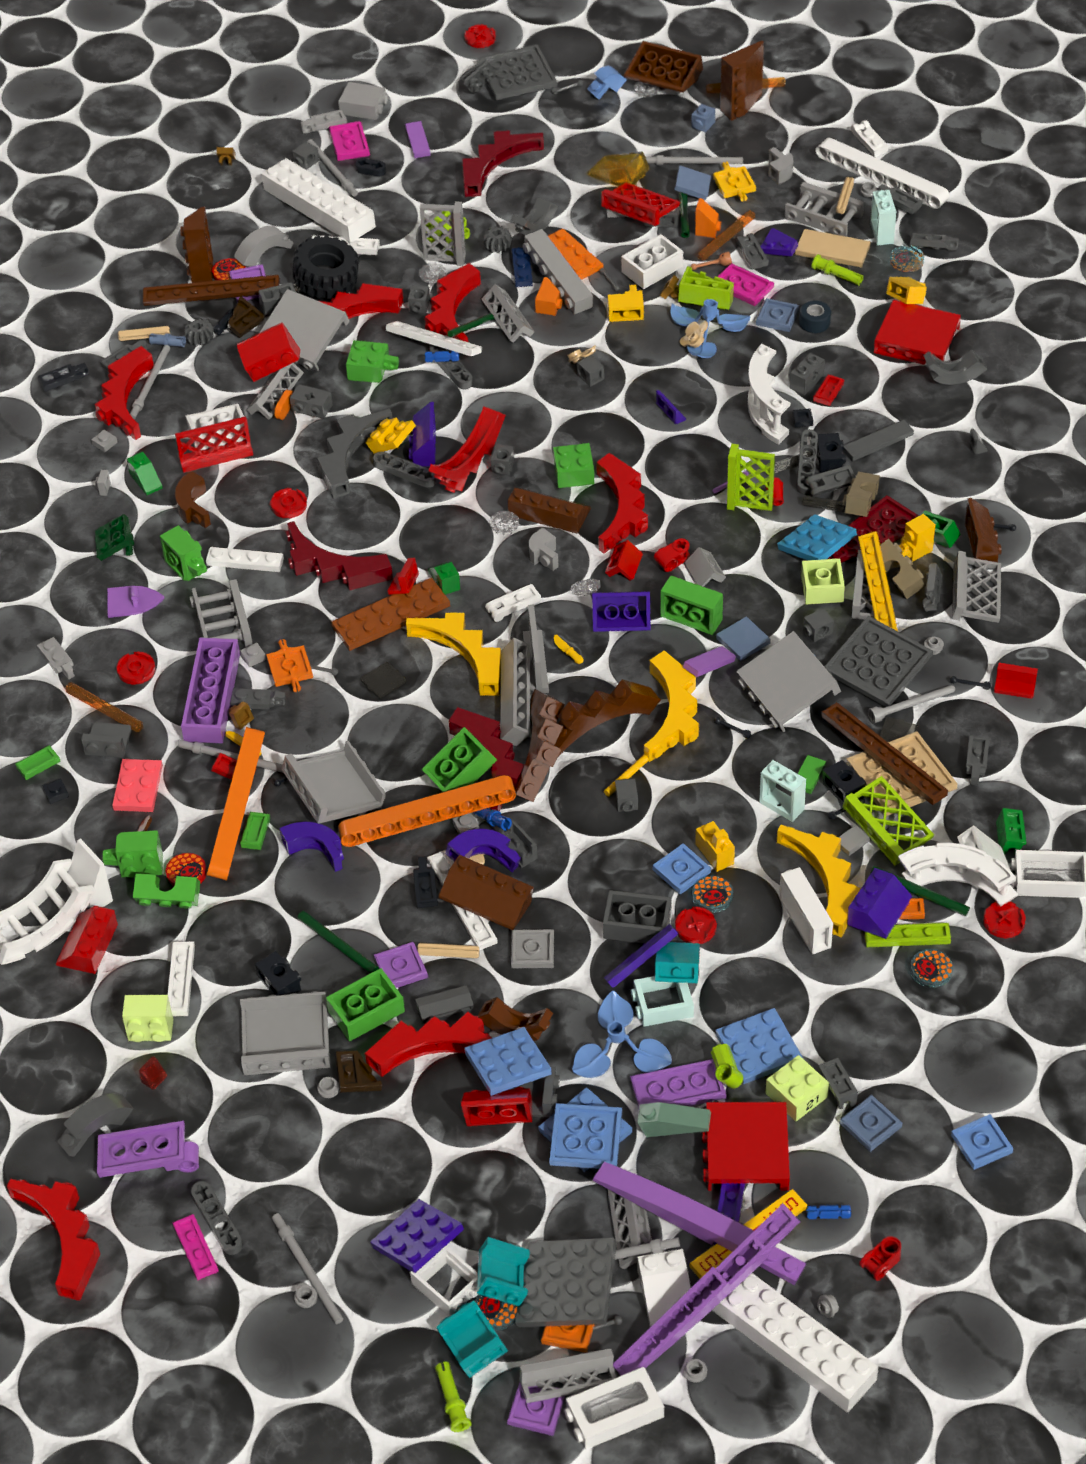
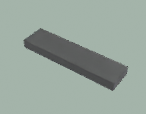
M902 420L844 445V453L852 461H855L914 435V430L905 420Z

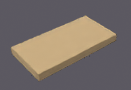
M804 229L795 255L815 258L819 254L824 259L834 260L835 263L862 268L871 241Z

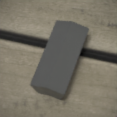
M467 985L415 999L422 1023L430 1021L434 1016L442 1018L471 1010L474 1006Z

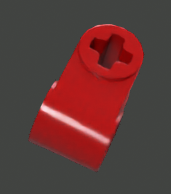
M683 538L675 540L669 545L660 548L655 553L654 560L666 572L674 570L685 563L690 557L688 552L690 548L689 542Z
M892 1236L884 1238L876 1247L863 1256L859 1263L860 1267L866 1268L874 1275L873 1278L879 1281L900 1261L901 1242ZM888 1249H893V1250H895V1252L890 1253V1252H887L886 1250H888Z

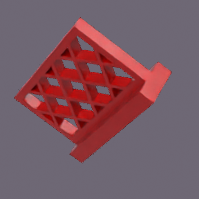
M627 182L612 191L607 189L602 191V207L653 226L659 224V218L680 206V201Z
M246 416L175 433L178 458L183 473L253 456ZM243 424L240 430L234 429L236 425ZM219 429H226L222 435L216 433ZM230 432L235 433L232 439L226 437ZM207 433L208 435L204 439L199 437L200 434ZM213 436L218 438L214 444L209 442ZM240 436L246 438L241 442H236ZM182 438H190L187 443L180 441ZM194 441L200 442L196 448L191 446ZM222 441L227 442L223 446H218ZM205 445L210 447L206 450H201ZM187 449L193 451L191 453L184 454Z

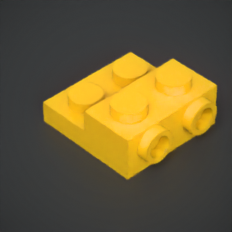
M397 418L384 419L379 424L380 426L377 427V430L370 434L366 444L374 454L396 449L416 425L412 420L399 422Z

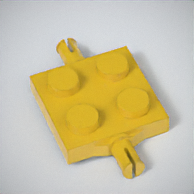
M727 161L726 163L723 162L722 167L724 170L713 173V179L724 198L738 195L742 202L743 199L746 201V194L756 191V185L746 167L731 168Z

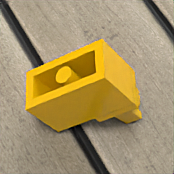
M889 277L886 294L906 304H923L927 287L925 283L910 277Z
M629 285L630 290L625 291V294L608 295L609 322L644 320L642 291H637L636 285Z
M924 514L906 523L905 536L901 538V544L899 545L902 549L901 554L903 557L907 555L912 562L933 551L935 524Z
M714 821L696 829L695 844L716 872L734 864L735 846L730 841L725 829L720 830Z

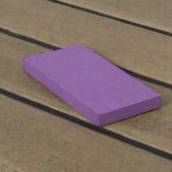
M713 1059L630 1076L638 1108L640 1104L657 1102L693 1106L711 1102L712 1100L726 1099L723 1083L716 1078V1066Z

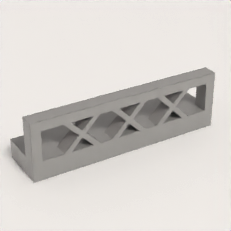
M494 284L482 298V301L494 315L495 320L506 336L513 343L522 333L531 337L535 332L507 291ZM495 295L494 302L490 303L488 300ZM502 305L501 313H497L498 306ZM505 316H509L508 323L504 324ZM516 326L518 329L512 335V327Z
M294 363L275 371L250 404L247 411L251 415L259 411L269 420L274 415L276 404L279 401L273 399L272 392H278L280 399L285 390H292L304 372ZM289 368L297 374L295 377H290ZM281 380L286 381L287 388L281 387ZM264 403H270V412L263 407Z
M858 550L852 619L865 620L868 616L875 619L871 598L866 600L862 597L866 593L870 594L869 587L863 583L867 578L861 550ZM867 607L872 612L861 613L860 610Z
M608 1189L617 1250L651 1243L647 1210L622 1196L617 1201L616 1193ZM623 1207H625L626 1213L621 1221L620 1213ZM626 1227H628L629 1233L626 1240H623V1233ZM653 1252L631 1256L627 1259L626 1257L620 1258L619 1265L621 1268L626 1269L638 1262V1256L650 1255Z
M611 1348L520 1366L519 1381L526 1403L581 1393L617 1378L613 1368L614 1355ZM608 1372L610 1379L602 1380L597 1378V1375ZM579 1377H583L588 1380L585 1384H578L574 1382V1380ZM558 1381L565 1384L563 1388L559 1389L551 1385L553 1382ZM537 1386L542 1388L539 1393L530 1394L528 1387Z

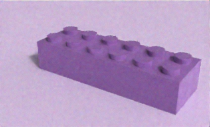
M199 638L181 724L184 741L223 743L229 715L228 709H230L232 691L240 659L238 639Z

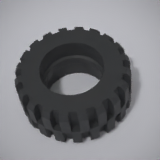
M324 235V237L315 236L313 239L308 238L294 252L292 276L295 284L304 293L307 292L312 297L317 296L318 299H332V297H336L337 292L349 293L357 283L359 267L357 252L346 241H341L337 237L331 238ZM326 265L334 269H322L316 266Z

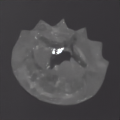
M638 81L634 85V90L639 97L644 96L646 98L649 96L652 98V95H657L660 91V87Z
M436 262L434 264L422 265V268L419 269L420 279L427 283H437V280L446 276V268L442 264L437 265Z
M500 511L491 516L489 524L491 530H495L496 534L500 532L503 535L506 532L512 534L513 530H517L519 518L513 512Z
M588 578L587 580L576 582L571 586V593L577 596L590 595L592 592H597L600 589V581Z

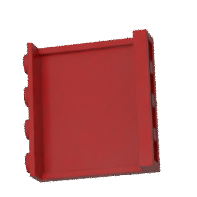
M893 300L875 338L874 353L925 365L926 360L923 355L930 351L937 358L944 361L956 330L960 329L961 315Z
M707 1102L706 1109L711 1111L709 1131L703 1132V1143H707V1149H703V1163L708 1165V1168H703V1180L708 1182V1191L712 1190V1183H780V1191H789L790 1171L786 1102Z

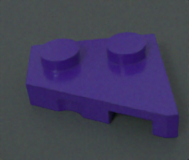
M772 228L760 247L764 254L793 256L798 247V242L796 239Z

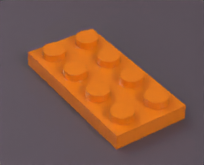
M564 229L548 235L581 280L603 268V263Z

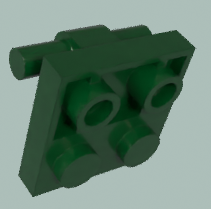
M125 514L95 530L96 555L99 560L102 561L125 548L127 556L133 555L134 537L131 533L129 518Z

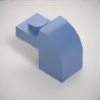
M604 66L594 73L597 77L587 89L600 100L609 87L617 92L626 82V79L613 67Z

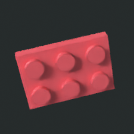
M122 759L112 805L114 811L153 812L163 767L162 760Z

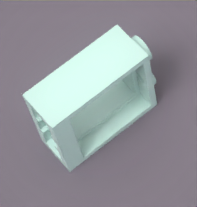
M890 190L874 191L872 194L870 224L876 244H894L896 209Z
M772 760L761 772L760 803L793 822L805 807L806 779ZM776 783L791 791V796L777 789Z
M655 976L634 980V989H631V996L633 1002L637 1001L638 1006L635 1007L637 1018L642 1019L644 1027L694 1017V1003L688 983L655 982ZM673 987L677 988L681 1003L647 1009L643 993Z

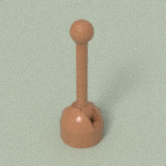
M728 251L722 253L717 260L697 265L693 263L690 267L692 270H696L699 267L715 263L729 266L732 263V259Z

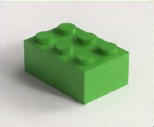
M670 576L661 589V617L713 635L723 618V594L681 578Z
M464 727L422 770L443 792L474 784L497 759Z
M382 968L326 997L328 1013L349 1042L405 1012L403 996Z

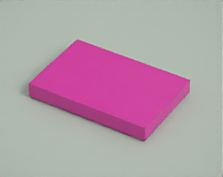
M361 121L329 126L338 161L370 156Z
M732 263L718 276L734 283L733 297L753 306H756L774 288V282Z

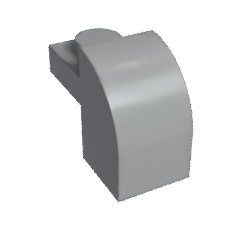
M775 147L769 149L768 176L778 185L789 180L793 175L794 159L792 154L784 155Z
M542 527L529 539L530 561L534 565L541 562L542 565L550 568L552 571L557 569L558 554L554 552L556 550V537Z

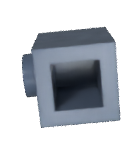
M701 104L692 114L691 128L706 133L715 123V108Z

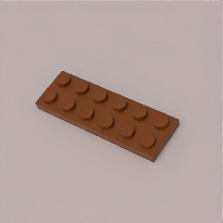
M431 577L413 585L410 593L393 594L336 619L331 624L345 646L351 651L405 627L407 618H425L450 607V600Z

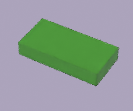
M49 745L17 762L15 765L25 780H28L61 761L60 757Z
M807 755L798 774L806 779L805 792L812 794L822 774V770L826 766V761Z
M250 812L241 839V848L261 850L270 822V814Z

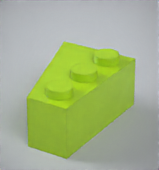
M687 266L679 283L678 302L703 306L705 300L713 299L717 301L718 309L729 310L733 302L734 283L716 276L714 278L708 277L703 271L700 273L694 272L691 267Z

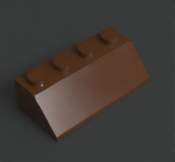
M201 207L184 218V225L180 228L181 237L185 238L183 239V249L187 250L185 262L189 263L187 274L191 276L192 283L213 280L212 269L214 259L206 208Z
M514 488L508 498L509 516L578 534L591 510V506L524 488Z
M459 855L449 869L439 898L510 930H514L531 904L534 887Z

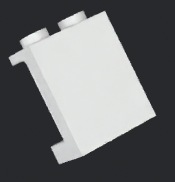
M974 825L957 836L960 844L983 850L987 855L998 859L1010 869L1001 846Z

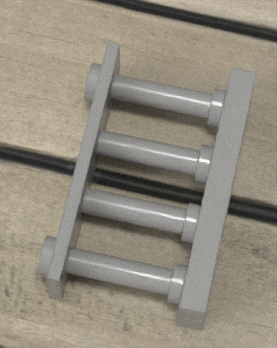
M803 182L800 188V200L797 204L786 203L785 218L834 235L847 237L848 222L852 216L861 219L864 215V201L850 197L845 216L840 221L833 218L836 214L840 193ZM807 201L815 203L811 210L802 208ZM822 206L830 208L826 216L817 213Z
M236 579L229 581L230 588L227 591L201 597L197 596L196 588H192L193 596L190 597L192 608L196 607L203 635L201 638H208L207 631L236 625V627L240 626L238 632L210 638L240 639V641H244L245 648L253 645ZM228 598L229 600L233 599L230 605L202 611L200 608V604ZM229 612L237 614L234 618L204 624L203 620L205 617Z

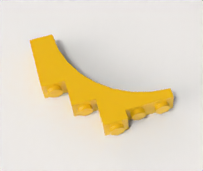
M445 613V618L406 619L407 637L425 638L449 646L461 654L473 668L479 682L480 695L499 696L501 648L483 647L482 630H465V613Z
M662 651L650 660V674L660 683L665 691L669 702V710L663 726L652 739L644 744V755L649 758L648 762L660 757L663 752L674 747L678 742L685 746L689 742L695 741L699 736V723L692 718L697 713V699L691 695L696 689V676L687 671L683 665L666 651Z
M780 825L777 831V843L792 849L804 857L817 871L827 892L828 906L826 912L833 922L832 934L842 937L848 926V907L861 888L847 883L850 877L851 863L837 858L840 852L841 838L824 832L819 837L792 827Z

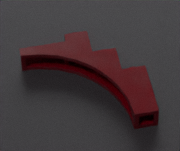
M494 131V144L478 145L479 158H463L465 197L482 196V187L485 179L492 170L504 161L519 154L544 150L543 133L510 135V131Z
M295 521L287 523L288 531H285L287 541H291L288 564L290 569H294L296 576L315 571L316 576L321 577L322 583L342 578L343 584L347 583L349 591L393 579L392 566L387 554L355 557L329 552L309 541L299 531Z
M457 707L448 721L449 733L456 736L465 727L497 759L490 767L492 778L504 775L509 776L513 781L514 789H516L525 764L513 761L515 756L513 743L500 739V722ZM503 804L490 807V809L500 811Z

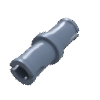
M151 333L149 337V342L152 345L185 347L184 344H186L185 336H172L170 333L165 335Z

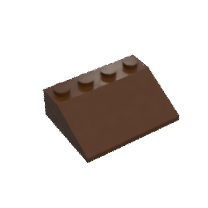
M643 41L627 68L624 77L684 93L698 80L703 71L702 56Z
M763 41L721 57L720 111L731 121L744 116L762 96Z

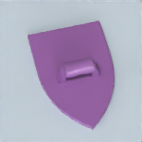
M142 586L108 588V618L144 613L156 607L165 598L159 592Z

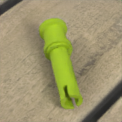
M819 254L815 256L812 262V269L817 268L824 271L826 275H836L858 286L863 281V275L835 264L834 260L824 259Z
M443 1362V1371L441 1363L435 1366V1370L446 1400L445 1412L451 1420V1431H465L471 1426V1420L467 1418L465 1413V1402L459 1398L450 1364Z

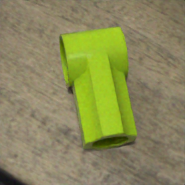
M726 1043L714 1046L711 1055L716 1066L715 1074L717 1080L731 1089L738 1088L743 1082V1074L737 1069L730 1046Z

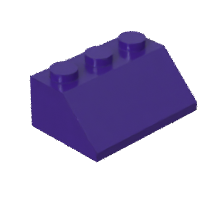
M429 402L413 415V422L416 426L410 432L413 436H409L410 447H412L409 448V459H413V463L420 466L435 465L434 402Z
M650 591L592 592L593 632L651 630Z
M874 868L848 907V925L886 939L908 906L912 895L894 874Z

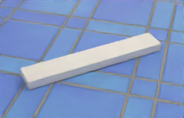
M399 321L386 325V331L468 356L480 354L482 351L481 346Z
M446 850L427 857V862L434 869V874L442 887L449 869L453 865L451 858L445 854ZM452 904L475 946H479L480 950L497 944V938L485 918Z

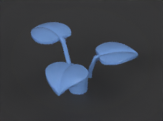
M713 299L705 300L700 312L674 304L671 305L670 311L672 320L678 325L688 326L691 322H698L701 315H703L704 319L708 322V326L709 321L717 317L718 324H722L725 330L732 332L742 331L751 317L736 314H722L719 316L718 303ZM708 327L704 332V341L699 347L687 346L690 354L701 358H710L715 355L716 345L706 342Z
M611 991L602 1002L598 1012V1021L604 1029H607L609 1036L606 1039L605 1048L602 1051L600 1046L596 1044L582 1046L575 1055L572 1071L574 1074L585 1078L603 1075L611 1065L610 1058L605 1055L608 1052L610 1043H621L624 1040L637 1052L634 1056V1064L637 1069L644 1073L658 1071L671 1064L672 1058L668 1049L657 1040L644 1039L641 1041L639 1048L633 1044L629 1035L625 1032V1026L629 1025L633 1019V1009L626 1000L621 998L615 991Z

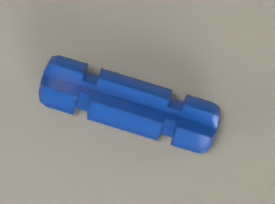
M449 351L425 352V362H433V360L435 362L459 361V353L451 351L452 353H449Z
M816 1205L807 1206L806 1210L808 1219H817V1217H820V1219H838V1216H841L842 1219L851 1218L850 1205H841V1207H838V1205H819L820 1208H816Z

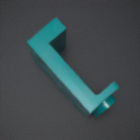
M669 942L656 953L655 982L698 983L700 943Z
M487 1237L478 1254L477 1294L520 1306L528 1294V1289L523 1288L524 1264L530 1257V1250Z
M475 1301L462 1305L458 1312L452 1316L445 1317L436 1327L469 1378L508 1352Z

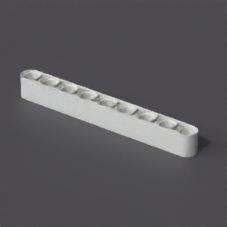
M826 138L816 148V154L821 159L880 185L884 184L890 188L897 187L922 200L923 204L932 208H940L950 197L946 188L832 138Z

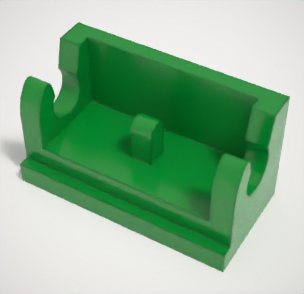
M1002 808L996 820L998 843L1004 855L1010 848H1015L1014 854H1016V850H1021L1023 845L1027 843L1023 811Z

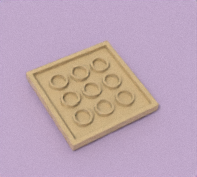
M918 732L888 742L948 789V792L957 789V782ZM862 752L847 758L846 764L850 765L855 773L866 781L867 785L882 776L909 807L927 801L868 753ZM881 784L874 787V793L885 794L886 789ZM873 797L877 806L884 807L885 799ZM888 800L887 807L898 809L899 804L894 800ZM886 812V816H889V815H891V814H894V813Z

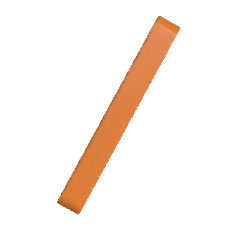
M249 727L245 729L207 876L223 880L228 878L265 735L264 731Z
M499 776L344 820L338 825L341 844L345 847H352L508 803L516 797L513 781L509 776Z

